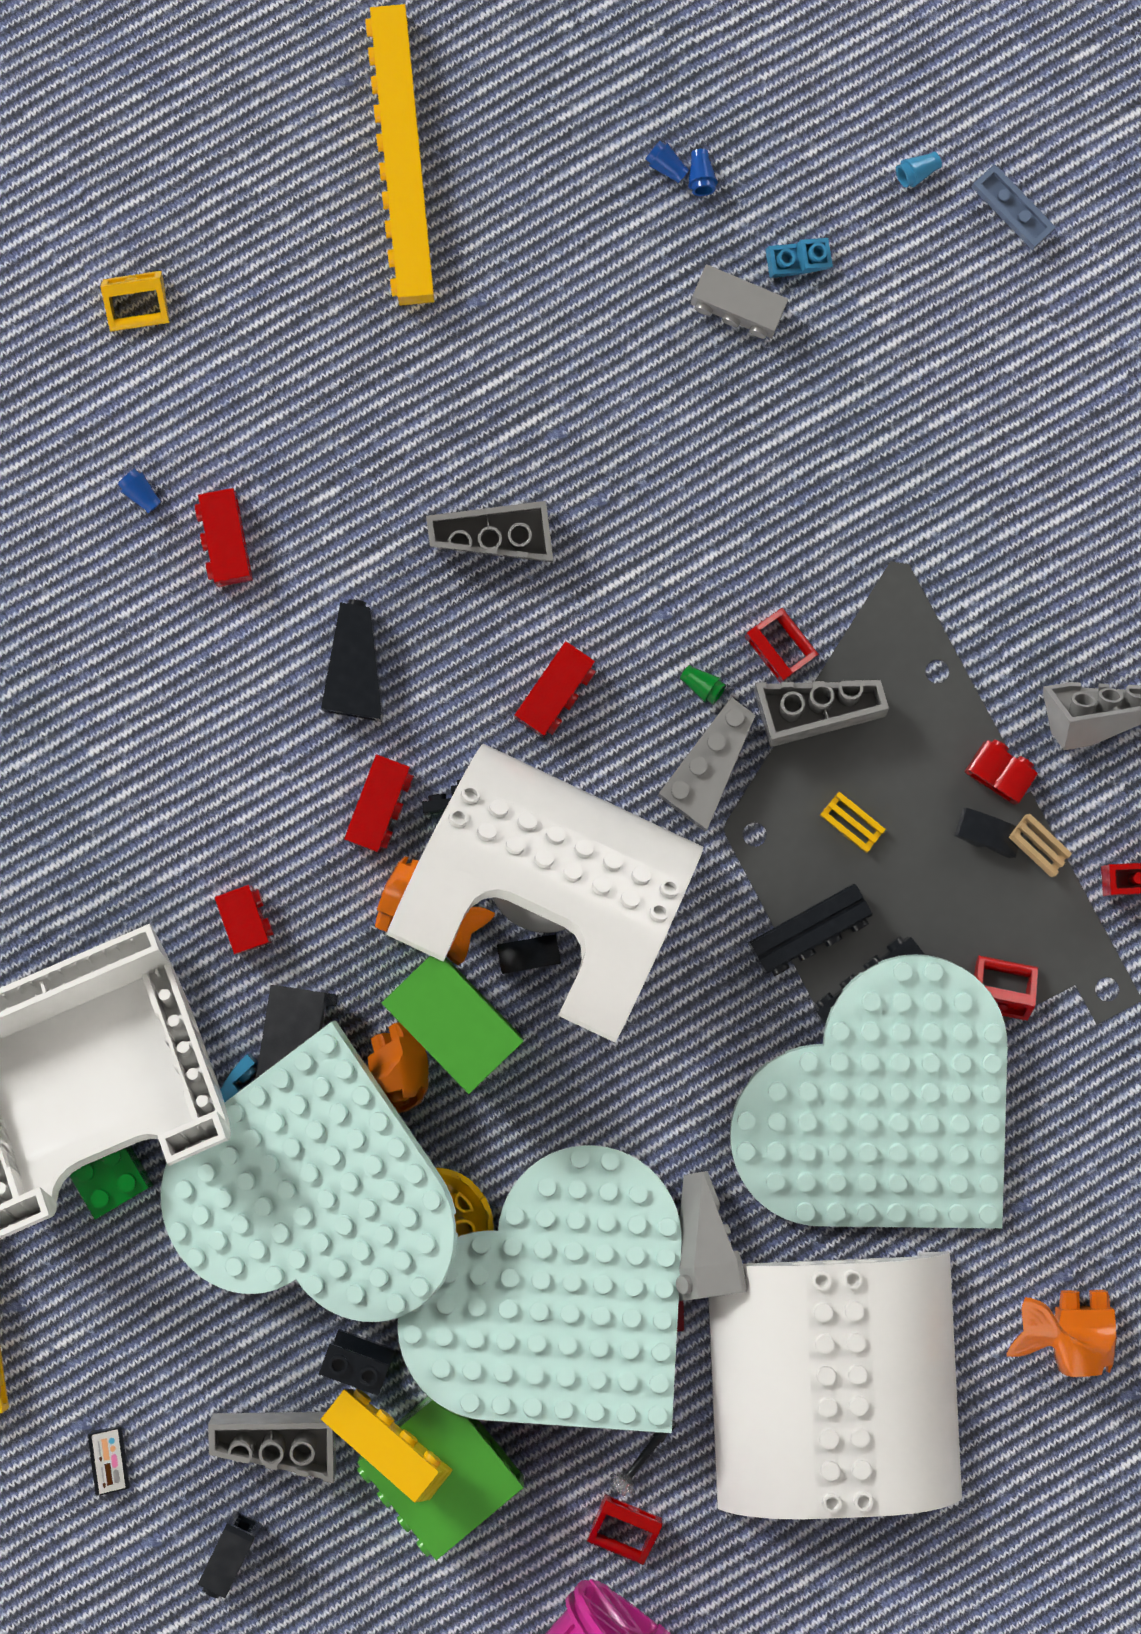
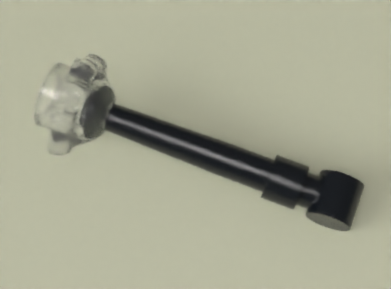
M672 1420V1431L677 1425L674 1420ZM654 1432L653 1438L626 1474L612 1473L610 1475L614 1480L611 1486L624 1497L628 1492L632 1495L635 1494L633 1476L654 1452L660 1442L662 1443L665 1440L667 1433Z

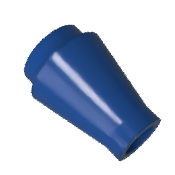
M659 141L645 158L650 163L649 167L673 179L676 183H679L689 171L668 143L665 145L662 141Z
M693 150L691 152L688 186L696 196L710 195L715 192V186L718 184L709 159L708 150Z
M135 468L118 482V486L122 489L120 492L142 507L148 514L161 503L143 472L139 473Z

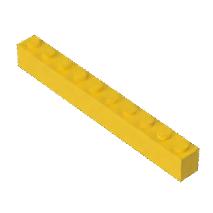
M405 4L370 7L371 18L365 19L367 37H373V47H368L370 66L375 65L376 76H371L372 94H378L379 104L373 105L375 123H381L382 133L376 134L378 152H384L385 161L379 163L381 181L386 180L387 191L382 192L383 209H389L390 220H385L386 239L392 238L393 249L387 250L389 268L395 267L396 278L390 279L392 297H398L399 306L434 303Z

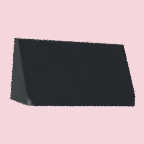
M556 934L497 944L502 974L561 964Z

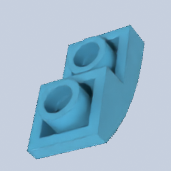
M828 238L800 240L797 244L773 245L765 249L770 278L812 273L833 267Z
M251 1053L247 1054L235 1066L221 1088L224 1103L242 1090L236 1082L240 1080L242 1083H245L256 1073L253 1067L258 1061Z

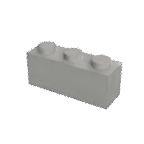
M706 264L692 295L690 305L695 306L694 309L703 315L710 316L712 313L721 317L722 321L729 326L738 327L740 325L750 329L749 332L758 338L765 339L769 337L772 339L787 305L788 298Z

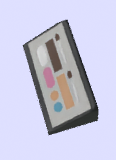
M122 1426L92 1430L88 1434L95 1495L99 1496L129 1489L130 1483Z

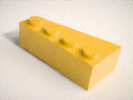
M358 1388L355 1391L353 1389H344L321 1420L414 1503L430 1500L453 1469L441 1461L433 1452L421 1445L414 1435L395 1424V1420L383 1409L378 1410L370 1404L371 1398Z

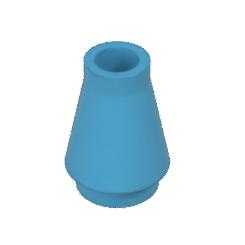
M934 151L926 155L901 160V163L896 166V175L900 184L905 188L917 186L934 171L942 167L941 158Z

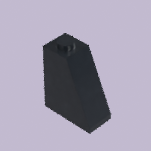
M237 1511L233 1512L197 1584L203 1587L202 1591L213 1598H219V1596L226 1598L262 1525L261 1523Z

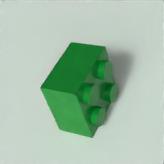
M131 1145L84 1165L70 1175L94 1219L105 1215L154 1186Z

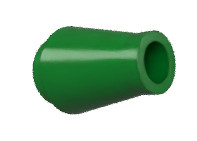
M691 665L685 668L680 677V680L704 703L709 702L712 705L719 700L726 688V684L721 682L722 678L696 669Z

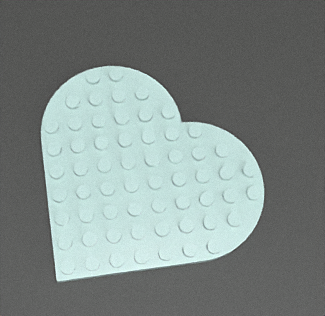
M914 954L892 957L878 962V964L855 976L843 988V992L829 1012L824 1029L823 1044H811L790 1049L770 1062L767 1061L750 1077L741 1095L737 1098L731 1118L730 1145L736 1169L748 1191L757 1201L774 1214L786 1220L808 1226L1002 1228L1008 1047L1003 1016L991 993L974 975L951 961L929 955Z
M337 1021L330 1022L225 1102L231 1136L228 1141L170 1166L166 1163L161 1183V1209L164 1224L173 1246L183 1261L201 1278L231 1292L242 1294L266 1293L297 1280L312 1299L341 1317L362 1322L388 1321L406 1315L428 1301L446 1280L451 1262L455 1258L458 1242L454 1217L456 1209L448 1187Z
M596 1145L565 1148L545 1156L529 1167L513 1185L505 1200L499 1219L498 1231H478L459 1236L455 1258L452 1260L447 1278L439 1290L423 1305L398 1318V1338L402 1357L412 1378L420 1389L446 1410L470 1419L671 1434L679 1303L676 1280L680 1276L682 1239L677 1208L666 1186L649 1167L633 1156L616 1149Z

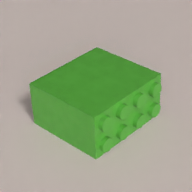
M428 1396L395 1424L414 1435L421 1445L433 1452L441 1461L453 1469L430 1500L414 1503L364 1457L360 1455L357 1461L360 1466L357 1470L361 1477L367 1483L372 1481L379 1489L377 1495L387 1508L392 1505L399 1514L397 1520L406 1532L412 1530L419 1539L416 1543L420 1550L427 1557L432 1555L436 1561L524 1487V1475L479 1420L452 1413Z

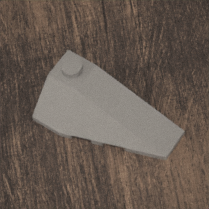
M1068 682L1043 687L1050 731L1063 750L1092 746L1141 725V685H1128L1126 689L1109 688V684L1099 683L1098 688H1083L1079 682Z
M708 1171L687 1174L683 1177L680 1208L682 1239L680 1276L676 1280L679 1301L747 1292L742 1259L739 1251H733L728 1238L731 1231L728 1224H723L719 1215L720 1202Z

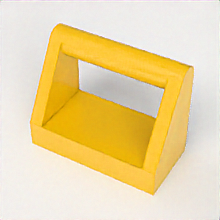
M162 271L102 280L100 287L110 332L170 323ZM156 290L160 312L115 319L113 296Z

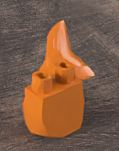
M404 856L398 862L381 895L377 907L379 912L375 928L385 932L388 931L401 898L419 862L418 860L412 859L411 863L406 864L409 857ZM470 908L463 918L456 938L447 954V957L453 963L459 966L464 962L472 933L491 921L495 913L486 908Z
M397 1022L388 1027L390 1033L377 1034L371 1038L374 1053L368 1056V1066L370 1072L397 1112L401 1113L407 1112L422 1102L428 1090L429 1061L426 1049L400 1022Z
M1061 1290L1059 1307H1055V1316L1051 1309L1043 1302L1025 1297L1021 1309L1023 1331L1011 1343L1007 1351V1357L1025 1356L1042 1348L1052 1346L1057 1367L1066 1376L1102 1375L1104 1367H1106V1372L1110 1373L1114 1364L1117 1332L1115 1309L1110 1307L1108 1291L1089 1290L1090 1306H1080L1079 1291Z

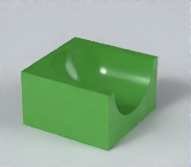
M429 956L381 1002L468 1094L524 1041L521 1034L447 958L441 961Z

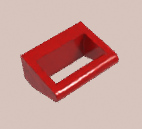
M783 607L753 627L744 636L779 683L787 680L819 655ZM776 620H778L805 655L802 660L790 668L761 632Z
M978 955L974 976L982 984L984 969L1028 977L1025 994L985 986L995 999L1002 1016L1028 1021L1036 1005L1038 967Z
M605 1494L586 1541L644 1565L663 1525L662 1518ZM606 1515L648 1531L649 1533L642 1550L598 1533Z

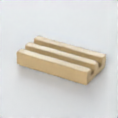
M1026 814L1009 836L1050 877L1058 874L1059 867H1063L1066 863L1064 860L1072 854L1031 814ZM1022 832L1033 842L1034 846L1053 861V864L1046 860L1020 833Z

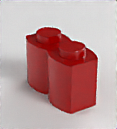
M996 739L992 742L987 740L983 742L964 772L1011 804H1018L1038 774L1032 769L1034 764L1022 756L1018 758L1013 757L1008 753L1009 748L1004 743Z

